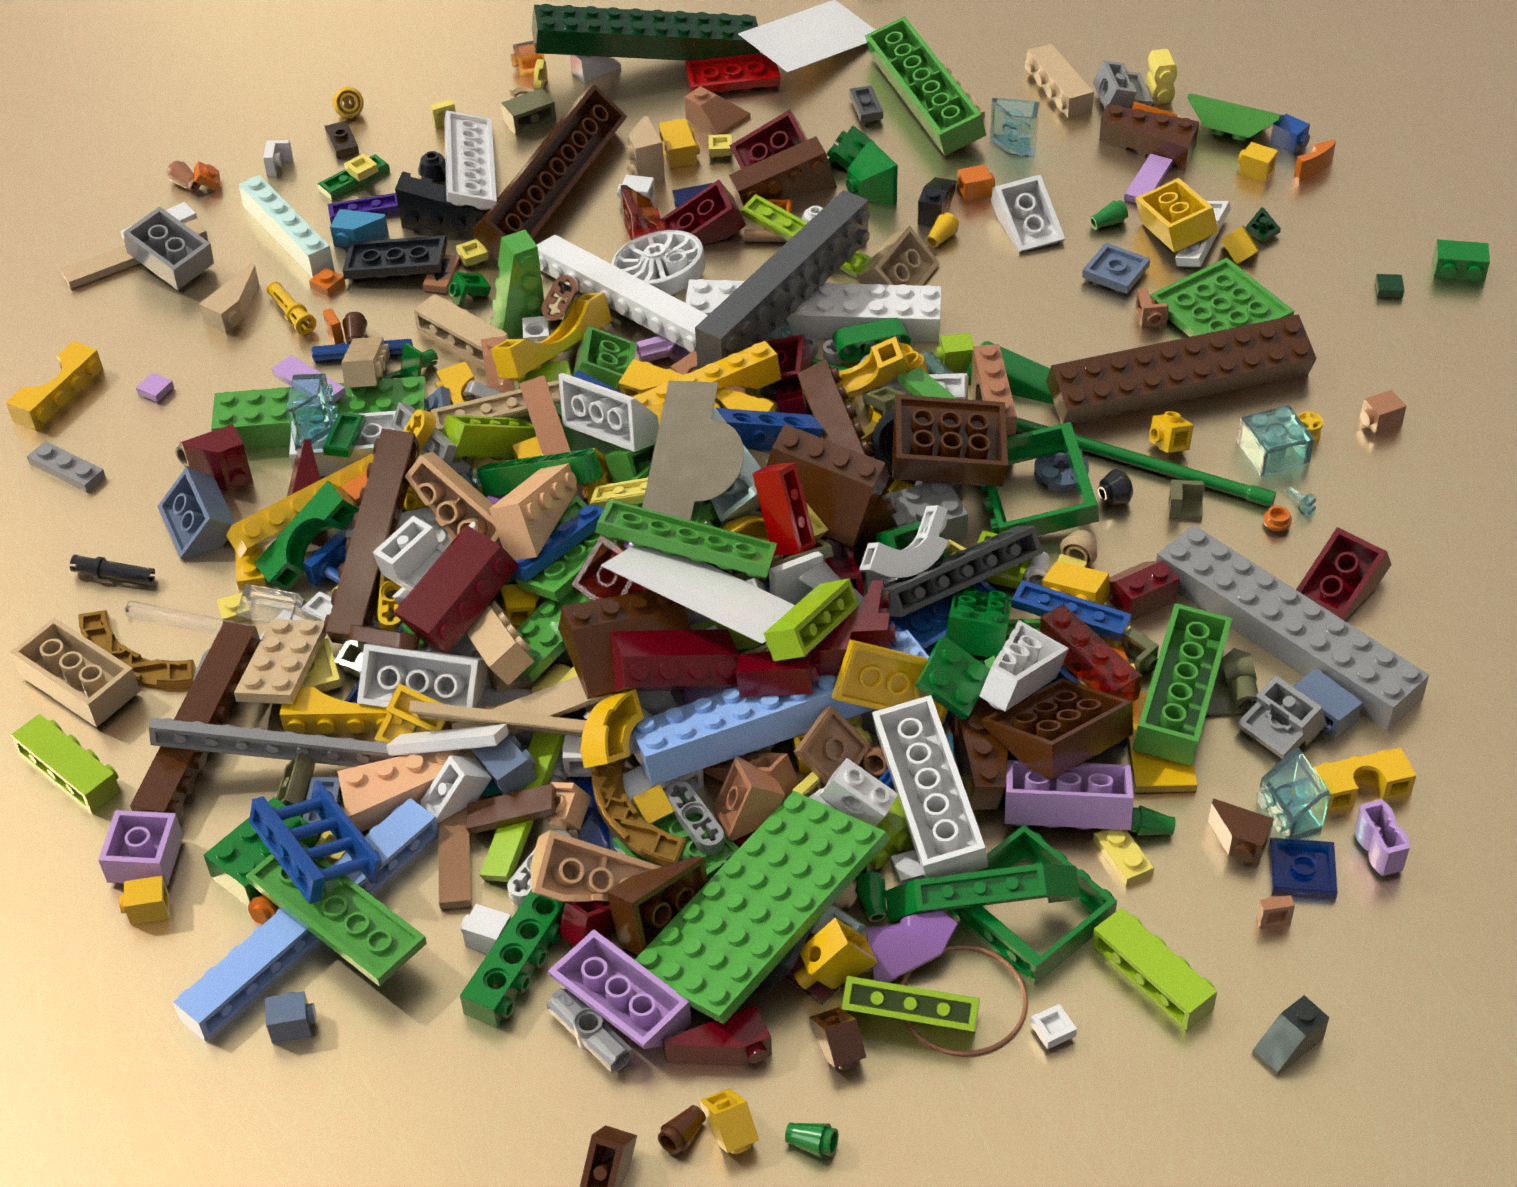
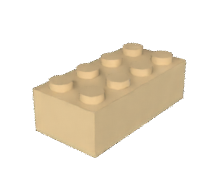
M55 617L10 652L19 676L95 727H98L140 692L132 667Z

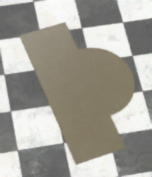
M669 380L642 508L691 520L694 502L710 500L721 495L737 479L744 460L742 440L732 426L726 422L711 419L719 382Z

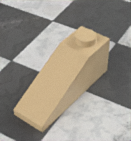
M254 264L248 265L199 303L204 323L227 333L244 319L259 286Z

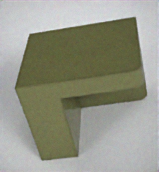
M1171 480L1169 519L1202 520V501L1205 488L1203 481Z

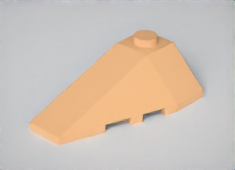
M550 830L540 835L537 840L531 863L532 893L560 902L609 901L608 890L633 875L657 869L661 866Z

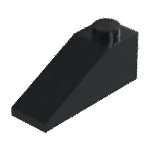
M934 177L924 186L918 200V225L933 227L938 216L948 212L957 188L956 180Z

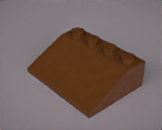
M896 394L892 479L1003 487L1008 468L1005 402Z
M784 424L772 447L766 466L796 462L806 503L828 528V531L822 537L854 549L890 477L886 463ZM760 506L759 508H757L756 510L759 511V512H762V511H761V506Z
M650 589L562 606L558 626L587 699L620 693L614 692L611 648L612 631L691 630L685 606Z
M1061 678L1037 690L1006 711L999 710L981 719L982 726L1029 770L1042 774L1045 778L1054 779L1133 735L1132 701Z

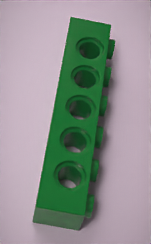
M532 889L530 890L460 994L461 1005L465 1015L496 1028L499 1027L504 1018L510 1016L515 1000L521 992L524 993L527 990L532 974L537 967L540 968L544 964L547 951L561 937L558 934L565 902L532 893Z

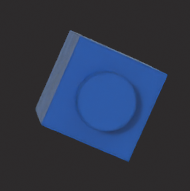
M1285 114L1282 120L1273 124L1270 144L1295 154L1308 144L1310 140V124Z

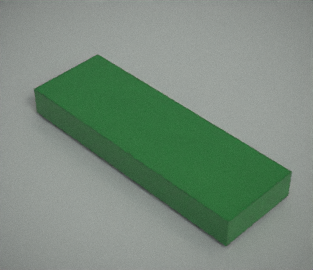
M374 154L369 158L377 163L379 172L358 181L346 170H343L317 183L318 189L333 201L389 172V164Z

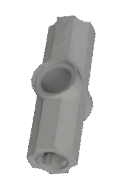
M560 988L552 994L550 1001L547 1003V1010L576 1037L580 1048L590 1051L611 1072H619L628 1064L629 1059L633 1056L632 1048L603 1021L601 1015L588 1007L567 989Z

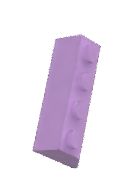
M594 929L548 970L549 976L643 1049L663 1046V1039L682 1033L691 1024L689 1001L677 994L674 989Z

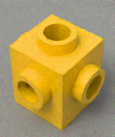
M1167 411L1162 415H1155L1152 417L1149 441L1158 446L1159 450L1167 453L1190 450L1194 425L1183 419L1177 412Z

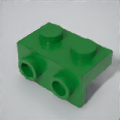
M853 125L848 132L843 130L835 140L838 145L834 143L826 153L829 157V164L835 160L847 170L866 143L872 139Z

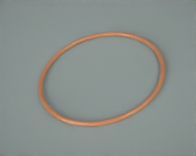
M972 945L946 946L944 951L973 950L987 954L999 960L1014 974L1023 995V1009L1017 1025L1011 1033L994 1045L978 1050L960 1051L944 1048L930 1042L917 1032L910 1021H903L916 1038L927 1046L943 1053L972 1056L987 1053L1003 1046L1016 1035L1027 1014L1028 995L1020 974L1007 960L990 950ZM912 971L904 974L900 985L906 984Z

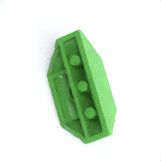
M1188 94L1187 97L1202 125L1210 128L1209 133L1223 136L1224 132L1233 134V139L1246 141L1247 137L1254 138L1284 117L1282 114L1197 94Z

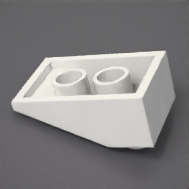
M1041 174L994 188L990 200L998 221L1018 253L1065 241Z

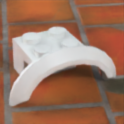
M412 516L373 552L382 575L402 587L393 595L398 604H401L447 548L438 542L433 527L415 516ZM473 521L469 526L477 531L476 523Z

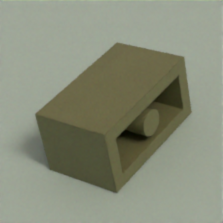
M543 88L501 102L503 121L515 135L557 121L555 102Z

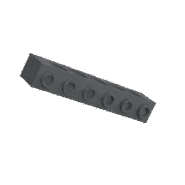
M1015 526L943 558L919 574L898 578L885 584V591H889L891 596V608L887 609L888 613L893 617L905 616L1042 554L1043 550L1035 526Z

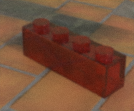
M1062 604L1041 616L1039 632L1069 648L1063 663L1086 685L1132 702L1139 698L1142 675L1069 608Z

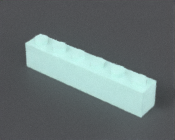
M260 175L238 184L244 208L312 278L325 267L330 270L334 269L330 246Z

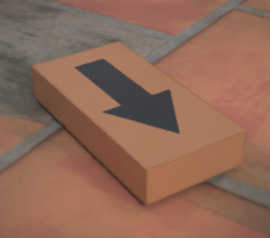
M445 254L441 272L428 273L423 282V290L448 294L449 285L461 264L460 256Z

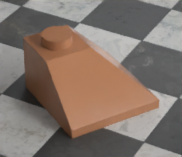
M701 86L684 96L686 120L713 135L725 134L750 118L749 112Z
M735 757L713 806V811L727 839L735 841L757 830L785 800V793L777 779L746 760Z

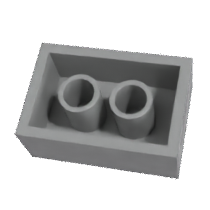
M160 206L123 232L127 253L176 290H179L214 264L211 243Z
M928 482L885 495L886 498H891L897 509V513L893 514L897 522L895 527L923 518L926 506L939 505L948 509L946 514L947 523L942 531L943 538L956 541L967 537L968 513L950 483Z

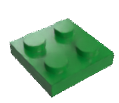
M943 636L937 641L914 686L928 696L931 695L932 699L958 718L965 720L969 717L979 698L990 669Z

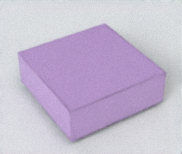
M151 373L136 387L138 395L158 403L174 388L172 380Z

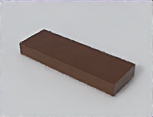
M550 783L468 803L466 830L470 834H475L555 815L557 789Z

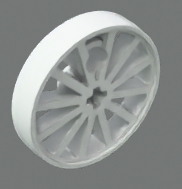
M662 230L637 237L621 247L611 262L612 265L669 295L686 289L689 279H699L704 272L706 264L701 241L695 235L679 230Z

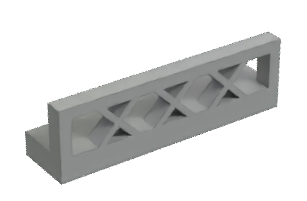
M399 402L391 427L394 430L403 431L416 410L408 403ZM435 427L420 453L434 452L456 472L465 474L469 472L470 465L463 459L454 458L458 446Z

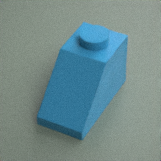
M339 209L330 226L333 244L337 247L349 248L350 242L380 240L389 234L386 215L379 213Z

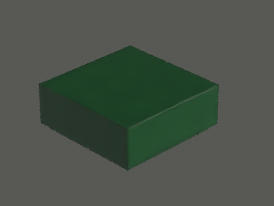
M1376 274L1377 297L1403 298L1404 284L1402 275Z

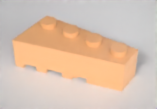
M434 452L420 455L405 477L424 504L430 507L436 516V521L441 527L445 528L452 540L456 538L465 526H469L474 521L479 533L500 545L501 542L489 510L494 504Z
M569 463L539 469L489 508L501 545L515 561L535 558L539 555L578 490L576 476L572 472Z
M459 750L408 754L337 771L346 815L362 834L363 831L379 825L391 815L396 807L401 806L409 798L421 805V799L449 756H460Z

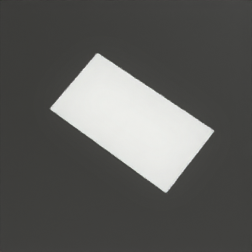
M832 0L738 33V35L786 72H790L866 44L865 35L875 31V29L838 1Z
M633 545L601 565L759 643L766 641L763 633L795 606L710 564L694 562L688 557L678 554H664L659 549L648 546L638 547Z

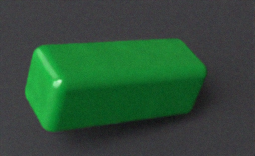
M984 341L979 346L994 345V343ZM1000 346L1011 394L1054 405L1046 382L1050 368ZM972 359L966 372L969 376L968 385L970 386L972 376Z

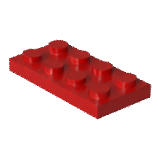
M763 53L685 61L690 92L700 86L711 92H727L730 90H748L757 87L781 85L778 65Z

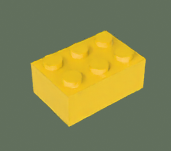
M1179 178L1135 198L1141 223L1173 252L1184 250L1187 246L1206 240L1209 236L1218 233L1213 207Z

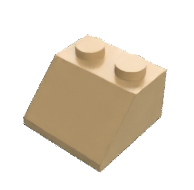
M645 116L628 135L629 145L626 146V154L630 160V165L627 166L629 175L652 177L655 184L665 181L663 144L648 116Z

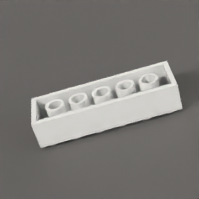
M929 695L872 712L876 733L896 793H898V799L924 877L930 878L969 873L989 867L986 847L932 696Z

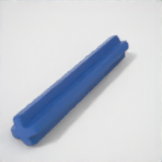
M410 338L384 340V344H389L390 355L402 354L403 344L405 343L413 346L412 339ZM350 343L313 346L311 352L313 361L343 359Z

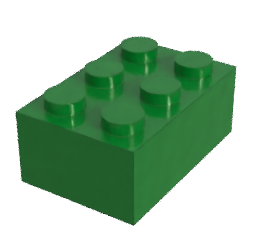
M275 797L268 801L276 809L286 806ZM300 816L282 820L291 829L310 824ZM247 818L203 856L211 878L247 906L253 898L263 895L248 883L246 874L272 853L249 824V818ZM318 834L300 839L309 848L315 847L319 840Z

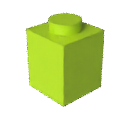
M971 332L940 336V347H936L937 362L942 363L944 372L968 369L974 346Z

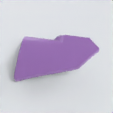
M941 910L910 915L901 919L898 924L866 928L867 941L878 961L873 966L874 980L890 983L941 956L958 923Z

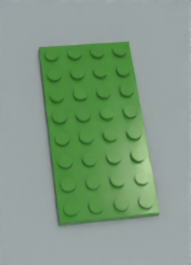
M793 791L639 954L635 961L674 989L677 994L689 1001L691 1007L724 1024L889 841L887 832Z

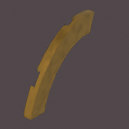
M107 610L78 614L81 635L132 667L138 685L159 689H186L191 687L195 676V663L193 659L182 661L156 659L151 661L142 658L141 654L132 651L118 642L111 630Z
M627 757L608 764L592 767L594 798L598 810L611 832L633 852L661 866L680 862L686 848V839L665 832L652 823L648 824L639 816L638 811L626 794L623 783V771Z

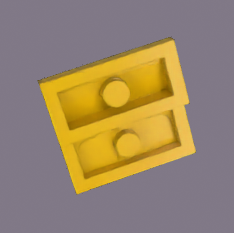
M399 683L386 708L388 713L374 739L390 743L400 734L446 730L449 721L416 718L409 711L410 700L442 703Z

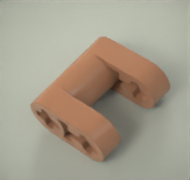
M561 275L553 283L541 307L543 316L548 320H558L566 314L570 302L574 300L579 290V282L574 276ZM564 282H569L571 286L570 290L565 291L563 289L564 287L562 286V284ZM559 297L568 298L566 302L564 300L559 302L557 308L560 310V313L557 312L552 315V309L549 307V304H555Z

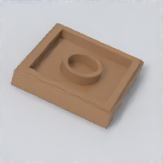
M831 705L824 708L794 750V753L826 785L832 774L846 758L859 765L871 748V745Z

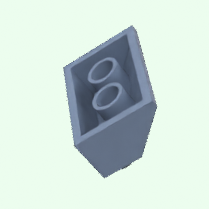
M189 467L184 469L158 505L179 557L184 560L223 547L228 540L226 534L235 523L214 476Z

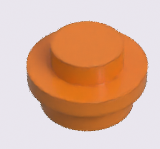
M1272 506L1264 514L1263 522L1271 530L1284 531L1291 526L1292 517L1287 508Z
M264 895L253 898L248 904L251 918L259 924H264L279 909L276 904Z

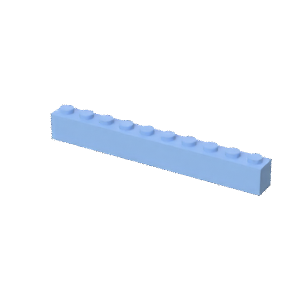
M409 798L401 806L396 807L384 821L374 826L364 837L370 846L380 854L382 860L377 883L371 884L362 871L346 876L372 895L438 837L436 816ZM346 852L340 859H338L334 864L331 865L335 866L341 863L351 861L352 859ZM279 908L275 915L263 925L258 926L239 946L232 948L224 959L208 969L202 978L190 988L181 992L173 1002L180 1021L204 1041H207L316 945L320 939Z

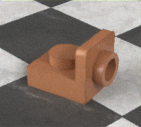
M1148 288L1137 289L1135 309L1141 328L1165 326L1168 318V304H1155V299L1150 297Z

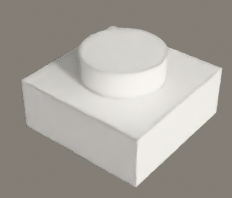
M1060 1004L1031 1016L1030 1024L1047 1049L1076 1037L1077 1028Z

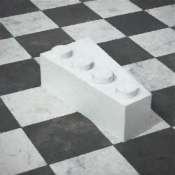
M1019 620L1009 639L1005 642L1002 651H1000L992 664L979 696L988 701V704L995 709L1003 711L1010 709L1057 678L1069 648Z

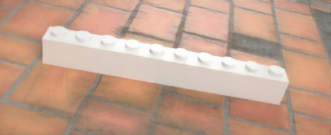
M553 235L537 244L541 271L555 279L561 275L574 276L579 282L578 291L581 293L604 292L609 308L687 349L689 352H696L695 327L708 316L707 314L557 235Z

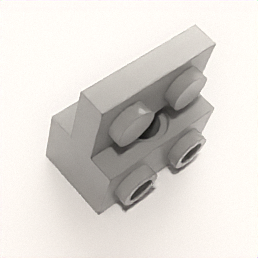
M1103 60L1093 84L1104 109L1107 104L1129 108L1133 107L1134 102L1152 107L1154 101L1141 73L1128 72L1124 63Z
M1276 675L1256 695L1257 703L1237 722L1239 729L1284 761L1302 743L1307 746L1327 725L1322 706Z

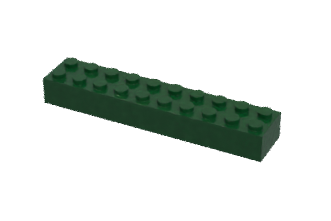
M550 4L534 5L532 33L536 54L691 61L760 53L757 48L738 35V33L758 27L756 16L748 14L687 13L684 11H649L637 8L630 10L618 9L616 7H574L572 5L553 6Z

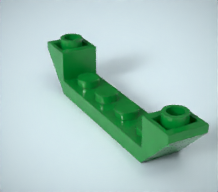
M1047 863L915 879L885 891L889 923L900 922L901 919L910 915L941 910L946 911L1048 898V903L1081 899L1076 866Z

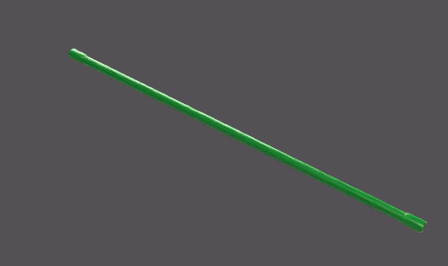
M813 357V365L822 361ZM828 362L831 368L836 366L838 371L849 369L848 367ZM1017 417L1016 431L1026 433L1049 427ZM1075 434L1078 446L1082 451L1180 480L1203 481L1205 487L1245 498L1250 502L1267 507H1272L1275 501V491L1254 485H1246Z

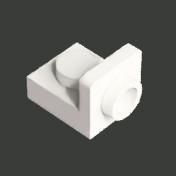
M289 140L266 141L263 159L267 177L276 176L278 167L282 166V162L293 161Z

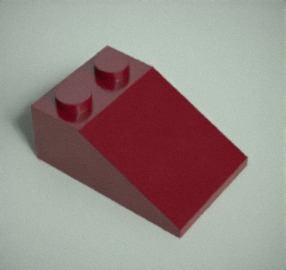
M788 110L729 146L740 168L743 169L808 140L797 118L791 110Z
M717 180L660 219L664 230H679L691 233L701 241L702 245L725 240L747 226L734 197L720 180Z
M1337 527L1296 590L1345 621L1377 588L1392 565L1388 552Z

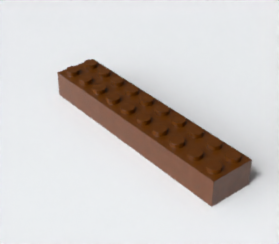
M593 84L578 97L497 198V203L491 209H488L470 233L498 260L501 237L526 230L533 239L627 116Z
M1298 314L1051 365L1046 382L1061 424L1067 422L1075 424L1308 375L1317 358Z

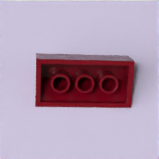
M465 526L393 613L414 634L420 635V639L433 652L449 653L520 565L501 545L470 526Z
M728 629L611 632L614 692H625L634 689L637 692L721 690L738 686L735 671L739 653Z

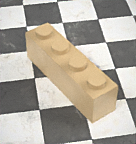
M1052 43L1027 50V60H1025L1027 73L1031 74L1036 83L1042 87L1047 96L1054 101L1057 108L1067 118L1092 111L1094 91Z
M436 294L413 309L417 329L484 367L481 339L507 336V339H509L508 334L502 329L494 327L485 320L474 316L467 310L454 305L449 300Z
M383 336L352 339L341 362L345 388L377 386L379 378L383 377L385 365L388 364V359H390L389 344H384Z
M493 601L481 612L468 628L466 634L488 667L509 685L534 662V659L528 653L531 649L530 645L513 626L514 623L506 615L503 608L496 601Z

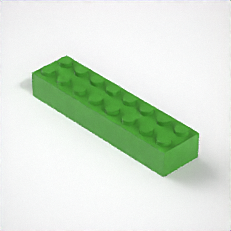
M905 16L865 35L870 56L944 156L987 136L981 113Z
M425 376L381 379L378 381L377 386L345 388L346 395L328 408H325L293 387L215 393L211 431L233 424L244 444L245 450L290 446L292 419L336 416L339 412L361 414L396 411L399 402L408 403L415 410L427 411L426 399L428 398Z

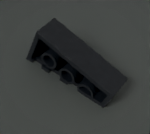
M402 171L395 187L401 226L403 228L470 233L488 211L480 210L475 206H457L447 202L446 186L432 183V179L422 177V179L411 177V173Z

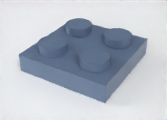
M1105 243L1083 269L1082 278L1127 294L1149 268L1150 258Z

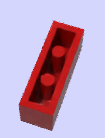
M797 463L772 464L752 473L768 539L770 542L777 543L774 556L800 554L817 545Z

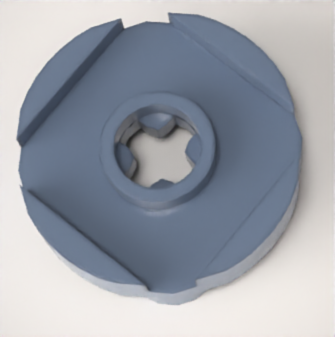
M1057 453L1035 460L1034 477L1040 485L1042 482L1048 485V490L1057 493H1068L1077 490L1066 454ZM1082 455V458H1083V461H1084V464H1085L1087 473H1089V464H1088V461H1087V459ZM1059 468H1063L1065 471L1060 472Z

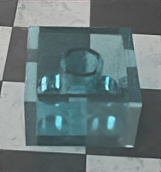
M1290 405L1240 417L1236 441L1261 476L1310 463L1314 438Z

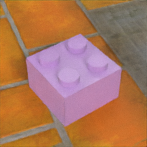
M115 810L98 859L107 883H124V881L162 875L165 885L168 886L184 836L176 813Z

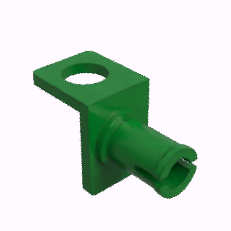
M409 343L403 344L401 369L385 374L381 379L421 376L422 368L437 364V353L433 349L421 352Z

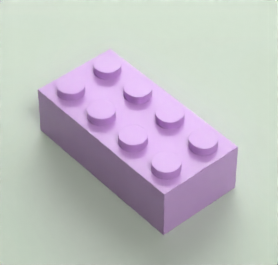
M1007 759L1005 824H1013L1019 827L1023 825H1036L1048 828L1076 827L1082 830L1089 828L1114 831L1131 830L1134 799L1131 765L1081 763V765L1064 772L1061 776L1051 779L1029 770L1019 760Z

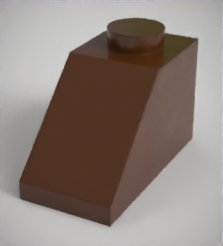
M1213 798L1208 822L1228 855L1244 862L1260 864L1270 839L1274 818Z
M837 1007L809 1017L810 1024L827 1062L833 1067H838L839 1069L852 1068L858 1064V1060L867 1058L857 1020L842 1008Z
M607 1125L593 1133L580 1187H621L630 1169L637 1135Z

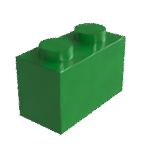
M1437 239L1433 255L1434 278L1485 282L1490 264L1488 243Z

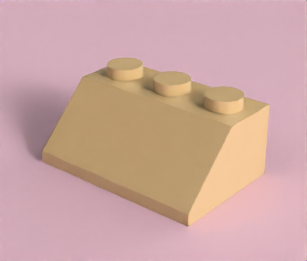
M909 225L886 240L856 279L861 284L922 286L940 262Z

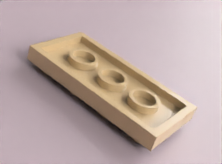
M272 619L234 691L236 702L293 704L327 634L324 631V621Z

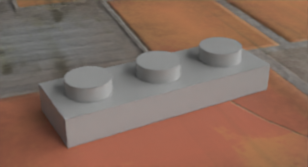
M44 441L27 456L30 465L84 492H89L106 477L102 468L47 441Z

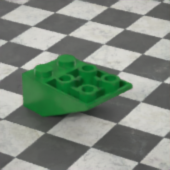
M972 586L954 593L946 637L969 654L997 657L1005 644L1012 597L1006 596L1005 593L1000 591L981 592Z

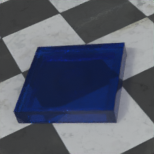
M1270 838L1271 895H1291L1292 897L1336 900L1338 890L1334 842Z

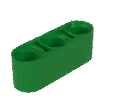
M890 318L840 328L832 336V341L839 358L845 362L861 360L870 353L872 346L895 336L899 343H905L909 346L911 344L908 331L903 321L899 318Z

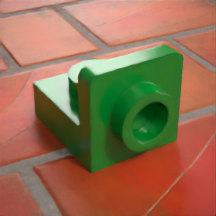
M455 272L453 281L449 285V295L457 306H463L467 294L470 296H489L491 290L490 284L479 273Z

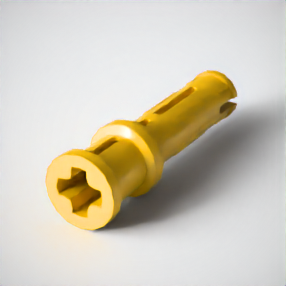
M273 281L267 286V293L284 310L285 318L289 323L294 324V328L299 334L306 335L315 329V317L307 313V309L303 304L296 303L280 282Z

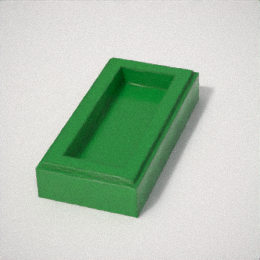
M339 412L323 446L324 455L350 458L366 423L365 415Z

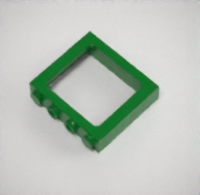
M1071 422L1007 437L1008 465L1057 453L1066 454L1082 504L1006 521L997 487L979 485L981 493H987L984 503L987 514L992 513L994 517L990 519L993 533L1000 534L1015 526H1035L1037 535L1040 536L1099 522L1098 504Z
M1023 825L987 853L989 867L973 872L1015 867L1022 862L1030 864L1074 865L1068 861L1062 852L1056 851L1048 845L1040 834L1031 831ZM1076 867L1081 899L1074 901L1091 915L1042 955H1039L983 906L947 911L1035 985L1093 938L1094 928L1116 912L1117 900L1110 891L1102 889L1092 881L1084 870H1079Z

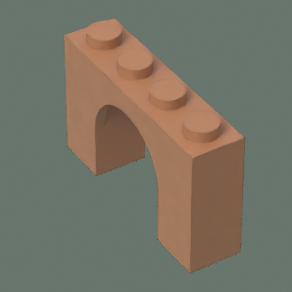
M1000 345L973 346L972 400L1005 402L1007 437L1016 435L1017 415Z

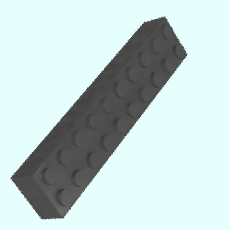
M843 190L695 327L697 368L700 369L707 364L714 363L731 354L752 347L754 344L765 341L776 328L782 325L786 318L795 313L805 300H808L820 286H823L833 273L837 272L848 259H851L857 250L866 245L870 237L868 231V220L870 218V212L868 211L869 200Z

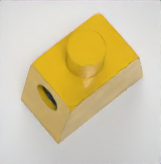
M834 918L804 944L800 955L805 966L795 972L794 976L803 989H807L817 981L834 989L846 983L847 976L856 977L875 966L878 961L866 937L837 918Z

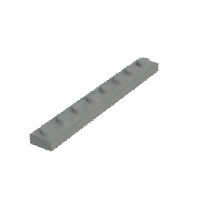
M151 718L149 724L150 745L283 760H293L298 754L304 753L311 757L315 763L357 767L395 758V756L388 754L386 745L389 743L382 741L370 742L353 738H333L324 735L297 734L291 731L278 732L262 728L251 729L235 727L233 725L205 724L199 721H177L170 718Z

